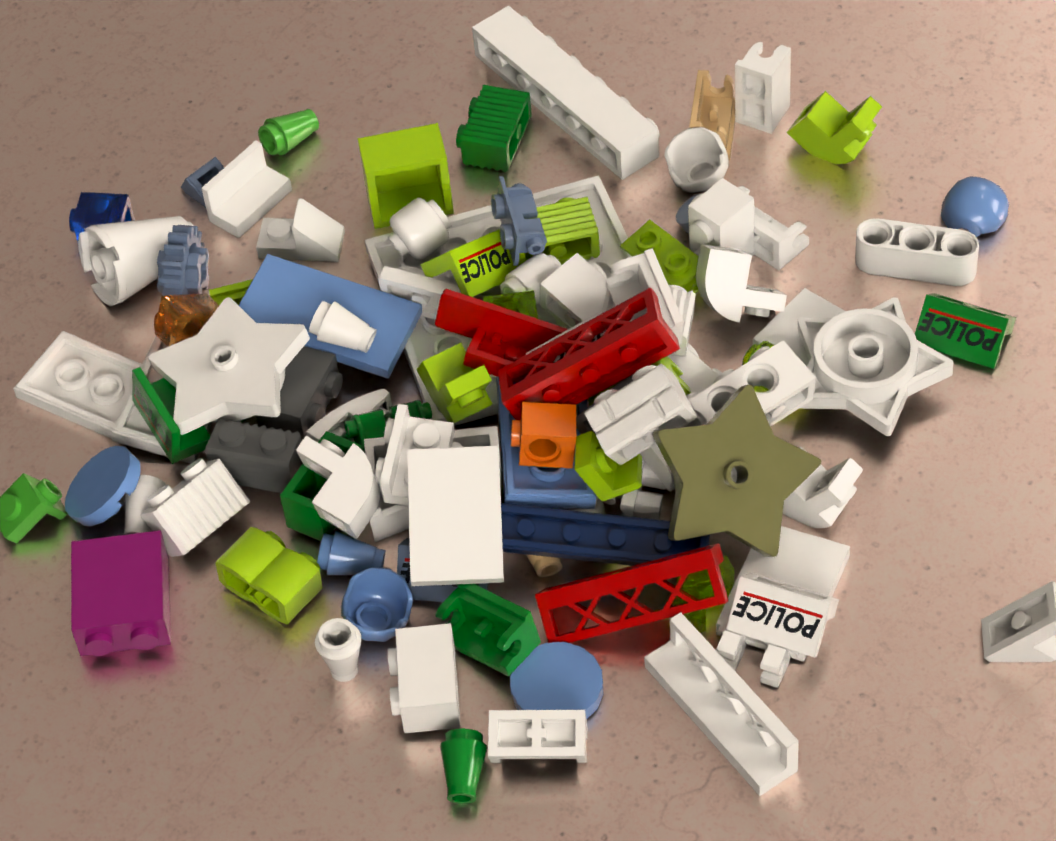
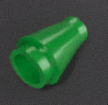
M465 728L453 729L446 732L445 741L440 744L447 784V800L452 803L469 804L476 801V790L488 748L483 742V734L479 731Z

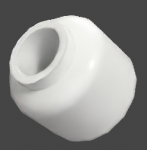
M416 198L392 215L390 226L394 233L388 236V238L402 257L410 253L415 259L423 260L448 241L449 232L447 229L452 225L433 199L426 202L422 198Z

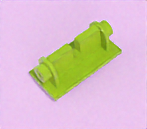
M650 219L620 245L632 257L643 254L645 250L653 248L668 285H677L684 288L687 292L693 291L695 294L699 291L696 281L699 256Z

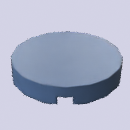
M112 446L102 450L92 457L73 479L65 497V511L73 520L78 523L80 522L83 526L90 527L105 522L120 510L122 504L118 501L125 492L130 496L136 489L141 473L140 461L123 446Z
M551 642L537 646L510 675L511 697L517 710H585L587 720L598 709L604 695L602 669L595 657L581 646L567 642Z

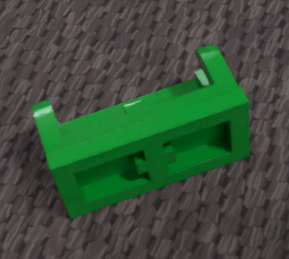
M456 584L457 588L439 606L435 617L445 620L454 610L453 616L448 623L452 625L455 649L510 676L541 643L531 611L475 584Z

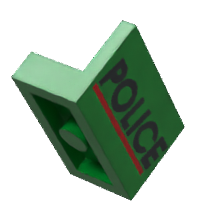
M937 293L926 294L915 336L918 341L937 352L995 369L1005 335L1012 334L1017 317Z
M141 367L132 370V401L170 462L174 464L205 451L210 435L204 425L189 433L180 435V429L173 420L176 388L165 378L150 383Z

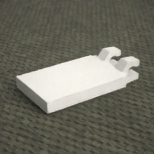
M781 526L777 556L766 557L754 549H750L730 592L729 601L725 603L716 623V635L722 636L716 651L734 671L743 656L746 644L764 649L766 651L760 664V669H763L760 682L778 688L787 670L790 658L804 662L807 656L726 630L740 576L753 573L832 597L849 559L850 546Z

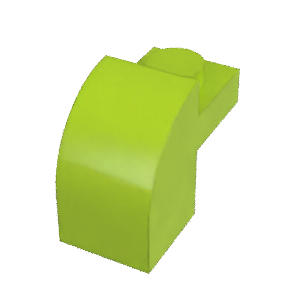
M825 91L804 108L786 133L811 155L834 164H846L855 160L873 135L871 132L877 126L873 119L882 106L870 96L851 112H848Z
M462 343L422 361L417 368V372L437 409L448 422H453L454 424L493 405L485 390L492 379L484 365L476 369L463 365L466 351Z

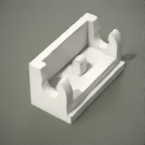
M758 42L749 49L743 60L738 59L735 64V122L772 134L790 106L791 48L780 45L773 51L771 57L763 58L759 56L763 51V42Z
M744 186L738 187V188L741 189L742 191H744V192H746L747 194H749L750 190L747 189L746 187H744ZM754 206V255L775 269H782L809 245V237L802 233L807 226L801 222H796L788 228Z
M653 248L645 250L643 254L622 259L612 264L610 267L614 276L606 279V287L614 307L651 287L658 296L662 318L678 338L679 344H682L683 319ZM647 308L634 314L630 321L647 313Z
M489 710L488 759H490L491 763H501V759H576L577 763H587L586 740L588 738V726L585 710Z

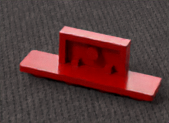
M444 289L441 294L435 320L436 327L472 339L465 354L464 366L476 369L484 365L490 375L497 377L499 369L525 356L527 352L568 330L567 328L449 289ZM529 372L514 379L513 382L518 383L522 381Z

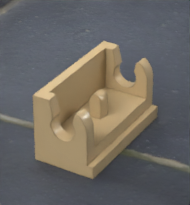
M698 70L689 128L704 127L717 133L724 144L728 159L730 160L735 128L734 81L727 74L724 78V87L715 88L711 85L709 70Z

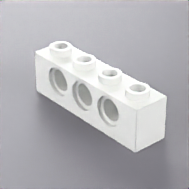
M784 340L771 348L769 346L762 347L750 357L747 363L738 369H728L721 373L714 380L713 384L700 393L692 392L686 395L697 418L683 427L706 425L716 414L715 411L721 409L743 385H752V387L763 386L769 389L766 392L755 391L771 427L813 400L816 377ZM657 444L640 453L643 460L669 492L675 489L673 474Z

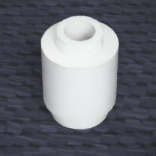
M544 253L533 255L508 273L505 281L500 285L501 293L506 302L518 312L525 308L531 310L540 303V283L562 266L561 263L552 255L547 256Z

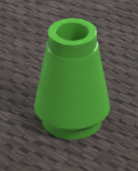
M310 109L265 120L264 125L258 130L259 140L268 154L272 156L276 154L285 155L313 132L319 129V122L315 113Z

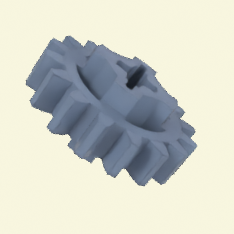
M173 225L172 232L168 233V245L164 244V251L159 250L157 258V288L162 293V299H166L164 308L169 310L170 315H193L194 308H198L199 305L198 296H201L202 290H207L209 285V251L207 248H204L205 245L201 242L202 232L198 231V226Z

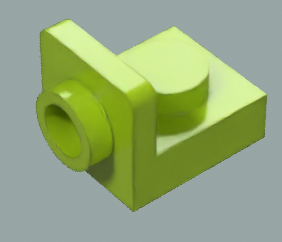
M591 430L576 436L575 471L603 502L641 487L642 455L638 454L626 463L619 465L604 453L595 433Z

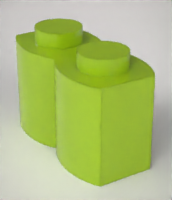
M250 527L215 562L219 581L227 589L240 598L253 602L268 616L287 625L323 588L320 566L317 561L305 552L297 553L286 548L282 539L272 531L264 532L258 528Z

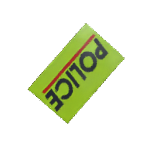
M500 229L420 264L425 276L431 278L451 270L461 294L474 297L502 284L505 281L506 275L518 267L514 266L509 249L504 250L502 248Z

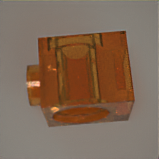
M207 293L161 296L159 312L154 317L155 335L167 347L193 337L199 333L219 305Z

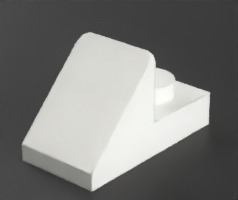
M299 198L294 219L263 218L256 246L258 259H265L266 255L270 254L285 260L339 262L345 234L344 226L304 199Z
M1051 581L981 619L984 659L989 662L1056 661V582Z

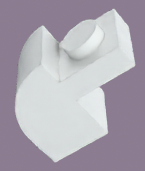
M701 244L696 281L699 293L709 307L725 318L739 323L743 306H745V313L756 316L769 317L770 310L784 312L786 294L777 289L747 285L752 255L739 249Z
M305 436L296 452L304 466L327 479L312 501V504L321 518L357 539L376 512L380 499V486L377 484L375 472L369 459L354 443L345 454L339 447L328 440L322 439L319 444Z
M851 458L829 470H826L820 464L784 500L783 514L809 527H830L855 494L857 488L853 484L863 469Z

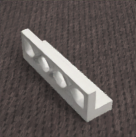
M681 612L670 618L671 640L644 657L645 668L759 796L763 795L798 771L799 740Z

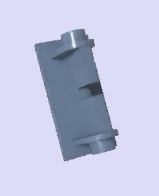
M499 176L498 193L491 196L492 214L494 219H500L501 221L500 239L502 248L504 250L509 249L514 266H518L519 253L529 252L531 255H538L544 251L547 239L540 218H537L538 211L531 189L522 183H517L507 188L504 177Z

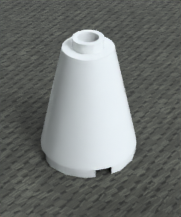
M181 216L97 224L85 228L86 231L81 232L78 237V250L84 272L92 270L97 283L91 284L96 295L105 304L113 306L124 302L158 278L157 258L159 250L164 251V244L168 245V233L172 232L173 225H194Z

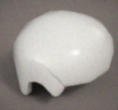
M704 127L688 128L674 136L664 154L671 179L677 187L690 193L707 191L720 179L724 178L729 167L728 154L721 138L717 133Z

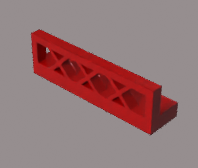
M650 287L499 369L498 377L502 404L515 420L521 419L522 402L576 405L633 375L639 369L649 366L679 350L678 338L662 318L656 293ZM647 308V313L630 321L634 314ZM606 330L601 338L591 342L597 334ZM568 351L562 359L553 363L557 356ZM529 372L525 379L513 385L514 379Z
M712 544L541 590L535 594L548 643H572L674 617L680 612L686 614L727 603L729 600L719 568V564L724 561L720 544ZM707 569L714 592L713 596L697 599L682 590L690 573ZM681 576L676 586L667 581V579ZM656 583L671 592L664 608L652 610L637 601L645 585ZM636 588L632 597L622 592ZM609 594L627 604L620 619L611 622L593 612L601 597ZM677 596L686 601L685 603L672 606ZM593 599L588 608L578 603ZM569 606L584 615L575 631L559 635L552 609ZM633 608L642 613L628 617ZM589 619L599 624L585 628Z

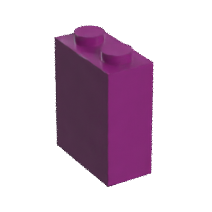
M161 530L71 542V631L80 656H103L110 652L133 649L149 650L156 646L171 645L169 556Z

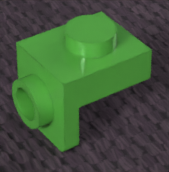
M23 473L0 496V530L5 539L17 544L46 514L61 520L68 514L60 500L62 493L54 483L46 478L40 481Z

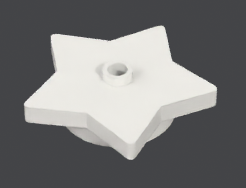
M227 297L197 335L150 354L148 358L155 371L176 388L173 420L180 429V435H184L209 422H217L221 418H224L225 421L232 419V421L237 422L254 415L278 417L281 413L280 390L285 379V368L309 341L310 337L303 324L256 323L235 301Z
M896 297L872 309L849 310L833 318L802 316L797 319L798 333L809 359L807 368L816 377L813 400L799 409H847L883 435L891 436L908 396L953 375V360L916 339L913 330L906 323L899 299Z

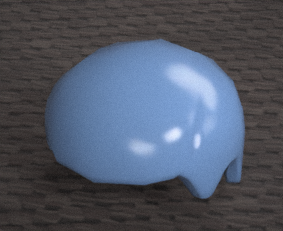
M970 176L957 181L947 193L942 203L941 218L947 228L966 229L978 237L981 234L996 232L1002 226L1008 216L1009 201L1004 190L999 185L985 178Z
M371 567L356 573L350 579L342 600L341 616L359 629L361 639L365 641L386 642L396 636L395 629L405 628L411 613L413 595L404 577L388 568Z

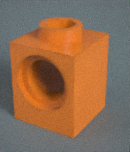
M522 402L521 419L512 420L510 444L511 447H519V466L573 468L576 445V405Z

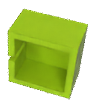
M438 123L357 138L374 229L389 227L392 215L416 198H422L426 202L433 199L445 215L454 214L447 156Z

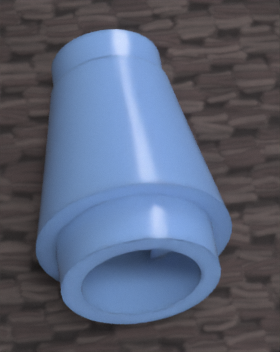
M338 531L335 532V535L324 533L317 563L320 569L327 570V575L354 576L356 573L371 567L383 568L386 550L378 549L375 546Z

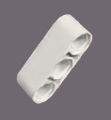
M873 218L863 221L856 230L855 263L860 270L868 274L963 286L973 281L976 276L979 241L974 234L965 230Z

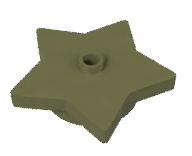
M752 385L741 386L706 425L664 429L653 432V438L673 474L676 491L668 532V539L670 541H680L725 532L766 557L778 555L784 500L820 466L821 459L774 436ZM734 467L737 471L736 483L731 478V471Z

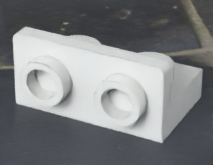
M398 404L395 419L388 418L385 426L384 444L388 445L386 457L378 458L375 469V478L377 484L381 485L385 503L409 506L407 449L451 448L455 433L453 422L410 417L408 405Z

